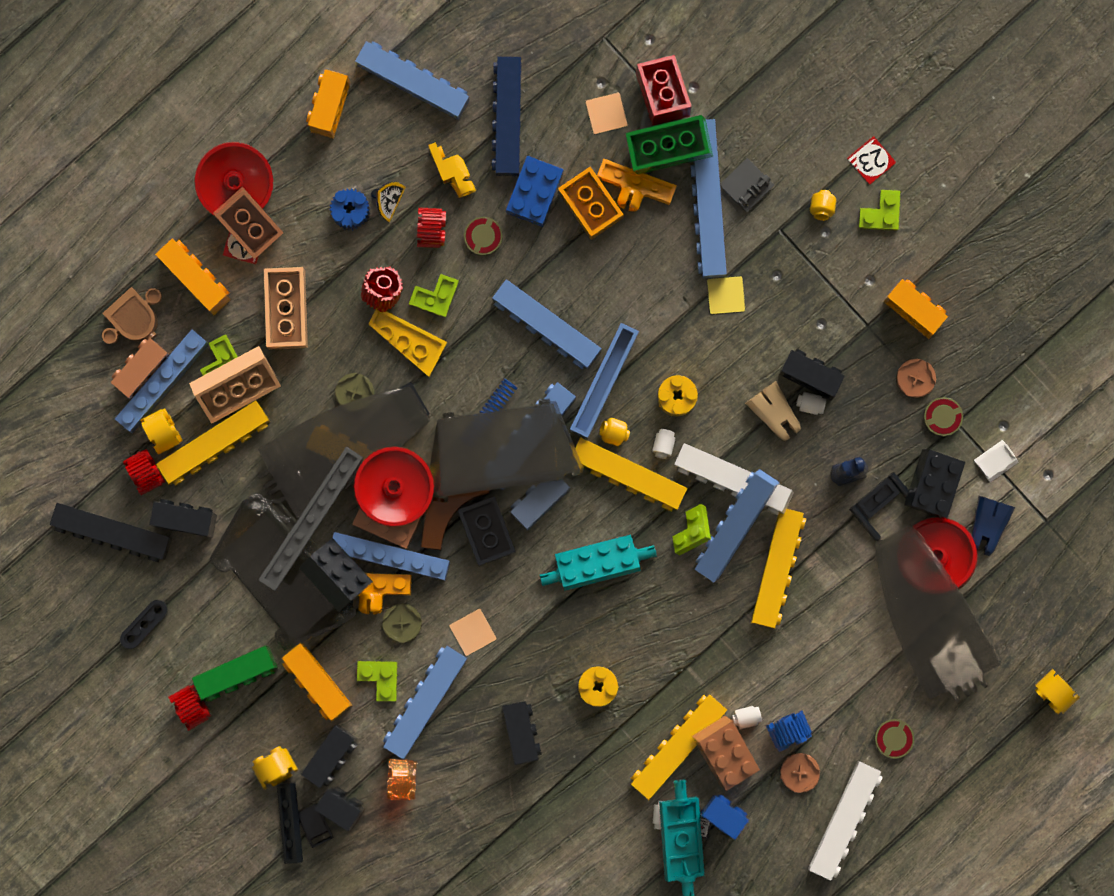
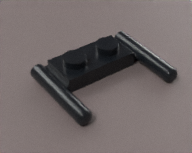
M895 472L889 474L887 478L883 479L849 509L874 541H879L881 536L868 519L900 492L905 499L909 492Z

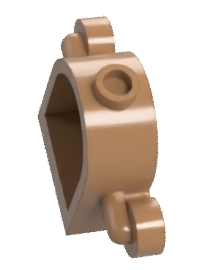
M132 287L128 289L103 312V315L115 327L114 329L107 328L102 332L103 341L107 344H114L117 342L119 334L134 342H142L144 339L148 340L149 338L153 340L157 336L155 331L158 320L156 313L150 306L161 302V292L156 288H151L146 292V300H144Z

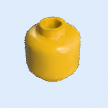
M820 190L812 195L810 213L815 219L824 221L835 214L836 197L830 191Z
M609 418L607 421L604 420L599 430L602 440L615 446L621 445L623 441L626 442L630 431L627 430V424L614 418Z

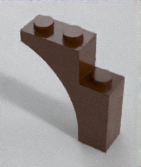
M455 477V480L451 479L447 503L444 502L443 498L433 497L426 510L421 543L422 548L442 550L444 534L452 517L470 500L489 494L490 485L486 484L487 481L475 479V483L467 482V478Z

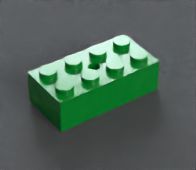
M702 115L626 133L633 171L637 175L713 157L706 119ZM673 143V146L668 149V145Z
M263 646L192 677L200 699L211 702L220 698V693L222 692L226 694L232 693L239 689L238 685L240 684L247 686L256 682V677L262 676V678L274 674V669H277L278 666L270 647Z

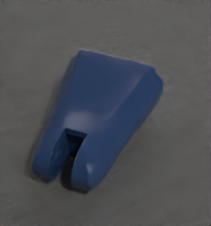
M860 457L835 464L830 472L831 479L838 486H842L866 478L868 466L864 459Z
M978 496L971 535L977 550L981 539L987 541L984 555L990 556L995 551L1015 507Z

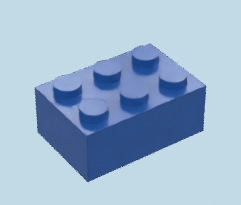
M527 156L506 208V214L543 227L563 177L564 169Z
M720 794L718 797L713 795L700 815L735 840L749 820L746 818L748 814L739 807L735 806L733 809L729 806L731 801Z

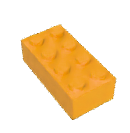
M172 238L155 255L215 315L231 300L227 296L230 292L220 282L218 284L214 282L216 278L207 268L202 270L203 264L194 254L191 256L187 254L189 250L180 240L176 242Z
M300 643L282 657L284 661L282 663L283 667L288 673H294L297 677L294 679L301 689L306 688L309 692L307 697L313 704H318L321 707L319 712L326 720L330 719L333 721L353 706L303 643Z

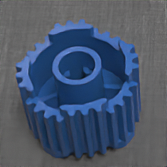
M347 188L346 191L342 189L331 200V216L339 227H343L344 230L347 228L348 231L350 229L354 231V228L358 229V226L361 227V224L364 225V221L367 222V219H369V203L360 191L358 192L356 189L353 191L352 188L351 190ZM349 206L355 208V210H351V213H348L346 210Z
M799 711L796 715L792 713L784 716L775 724L772 722L766 725L773 744L779 752L789 748L794 742L797 745L807 741V738L812 736V731L803 711Z

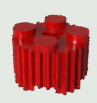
M418 208V215H422V217H418L417 238H421V240H417V247L441 248V246H445V230H441V227H445L446 211L438 208Z
M391 266L384 267V269L380 267L379 269L376 267V269H370L365 275L361 288V299L367 302L366 304L370 305V308L373 307V309L377 308L380 312H387L389 308L394 307L399 301L403 283L401 282L402 279H399L398 271H394L395 268L391 269Z
M148 449L142 450L123 461L130 478L137 486L141 496L165 483V479L161 472H159Z
M194 684L192 686L188 685L168 697L171 703L175 702L174 708L188 731L209 720L208 717L211 716L210 710L205 701L200 702L201 699Z

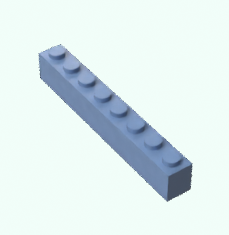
M715 119L706 120L713 157L694 161V165H690L691 177H695V184H692V195L696 196L697 204H693L694 216L698 215V223H695V235H699L700 241L696 243L697 254H701V262H698V274H702V279L726 277L727 275Z

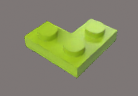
M880 190L879 209L860 208L859 229L898 231L900 191Z
M440 274L434 292L415 286L409 305L446 318L459 280Z
M226 334L208 343L217 361L200 369L204 376L238 357Z
M699 504L686 511L688 528L672 536L675 553L679 556L711 540L706 506L703 504Z
M357 661V681H377L376 701H397V662Z

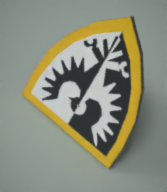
M398 182L386 183L379 189L376 188L371 192V197L376 199L380 215L388 222L391 221L406 188Z

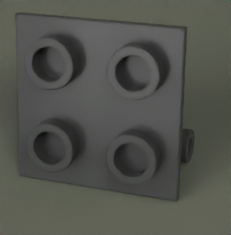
M748 158L720 184L746 212L775 185L770 181V177L766 174L764 175Z

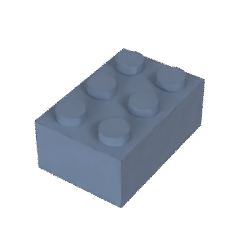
M554 470L551 473L547 471L540 478L541 483L537 487L532 485L525 492L527 496L522 501L518 499L511 506L513 509L511 514L527 531L570 491V487Z

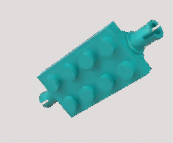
M630 534L555 554L558 565L557 570L540 574L542 586L560 582L563 584L564 591L639 572L641 571L640 561L657 557L654 545L641 549L635 548Z
M675 780L673 781L675 798L659 802L665 881H679L682 884V896H694L693 882L697 877L705 876L699 797H687L686 780H678V782Z

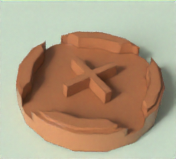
M911 359L903 363L898 370L896 377L897 385L906 396L921 398L929 394L934 388L936 374L928 362L921 359Z
M803 753L793 754L782 763L780 770L781 779L784 785L791 791L797 793L807 792L818 783L820 768L816 760L810 755Z

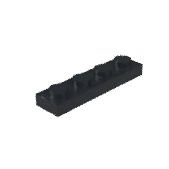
M296 783L276 784L284 864L302 863L303 851Z

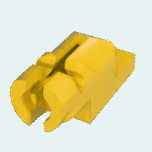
M436 142L428 145L443 183L446 184L452 181L450 184L459 198L474 193L476 189L473 182L465 181L470 177L464 160L459 155L443 160L442 158L445 157L442 147H437Z

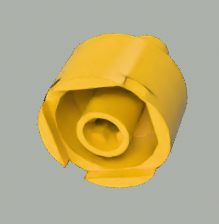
M675 375L663 381L658 391L659 406L670 416L688 414L697 402L698 393L696 386L685 376ZM674 392H675V393L681 392V393H682V394H681L682 400H680V399L674 400V399H673V398H674V394H673V393H674Z
M165 408L140 420L150 442L155 445L154 449L158 455L183 441L180 433L174 426L173 419Z
M592 667L582 674L578 685L579 693L586 703L592 706H604L615 698L618 692V681L609 669ZM595 681L604 684L601 692L593 690Z
M1052 669L1035 685L1037 687L1035 691L1043 700L1048 698L1051 701L1048 705L1058 715L1061 712L1064 714L1080 699V696L1077 694L1073 696L1076 692L1058 674L1054 677L1053 675L1056 672Z
M281 746L271 750V755L265 758L261 756L253 761L254 766L252 769L264 790L268 789L266 785L276 786V784H280L290 778L293 770L295 772L298 771L288 750L282 749Z

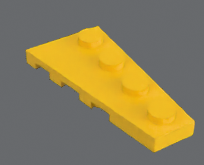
M377 308L369 322V326L430 378L447 345L446 341L389 312H380Z

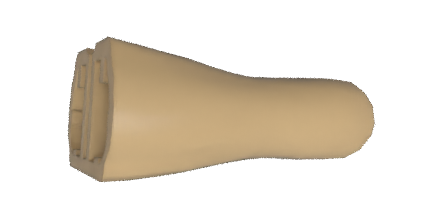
M776 381L745 403L783 441L790 439L787 431L782 427L785 423H788L796 434L801 430L797 417L790 408Z

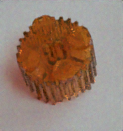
M389 759L387 799H415L417 761Z

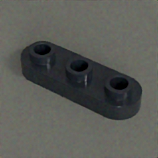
M161 600L152 601L122 632L120 636L121 644L128 649L136 648L168 614L166 603ZM157 606H160L162 609L160 614L155 612ZM143 621L148 622L147 628L141 626ZM130 635L134 636V642L132 643L128 641Z

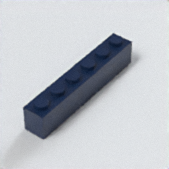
M497 57V62H494L493 69L494 74H497V82L493 81V93H497V101H493V113H497L496 120H493V132H496V139H492V151H496V159H492V170L496 171V176H519L521 57Z

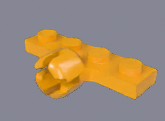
M603 159L597 174L600 180L621 188L617 204L622 209H625L627 201H630L628 211L631 212L639 209L644 197L670 205L677 185L644 173L637 175L633 169Z
M365 573L373 582L359 595L358 609L364 614H370V611L373 614H379L382 612L383 597L385 595H411L412 575Z

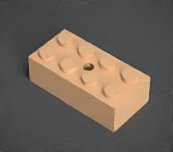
M303 267L264 269L266 347L269 350L308 348L305 269ZM285 306L290 307V310L287 313L283 312V308Z
M259 346L189 383L194 396L211 424L281 387L276 374Z

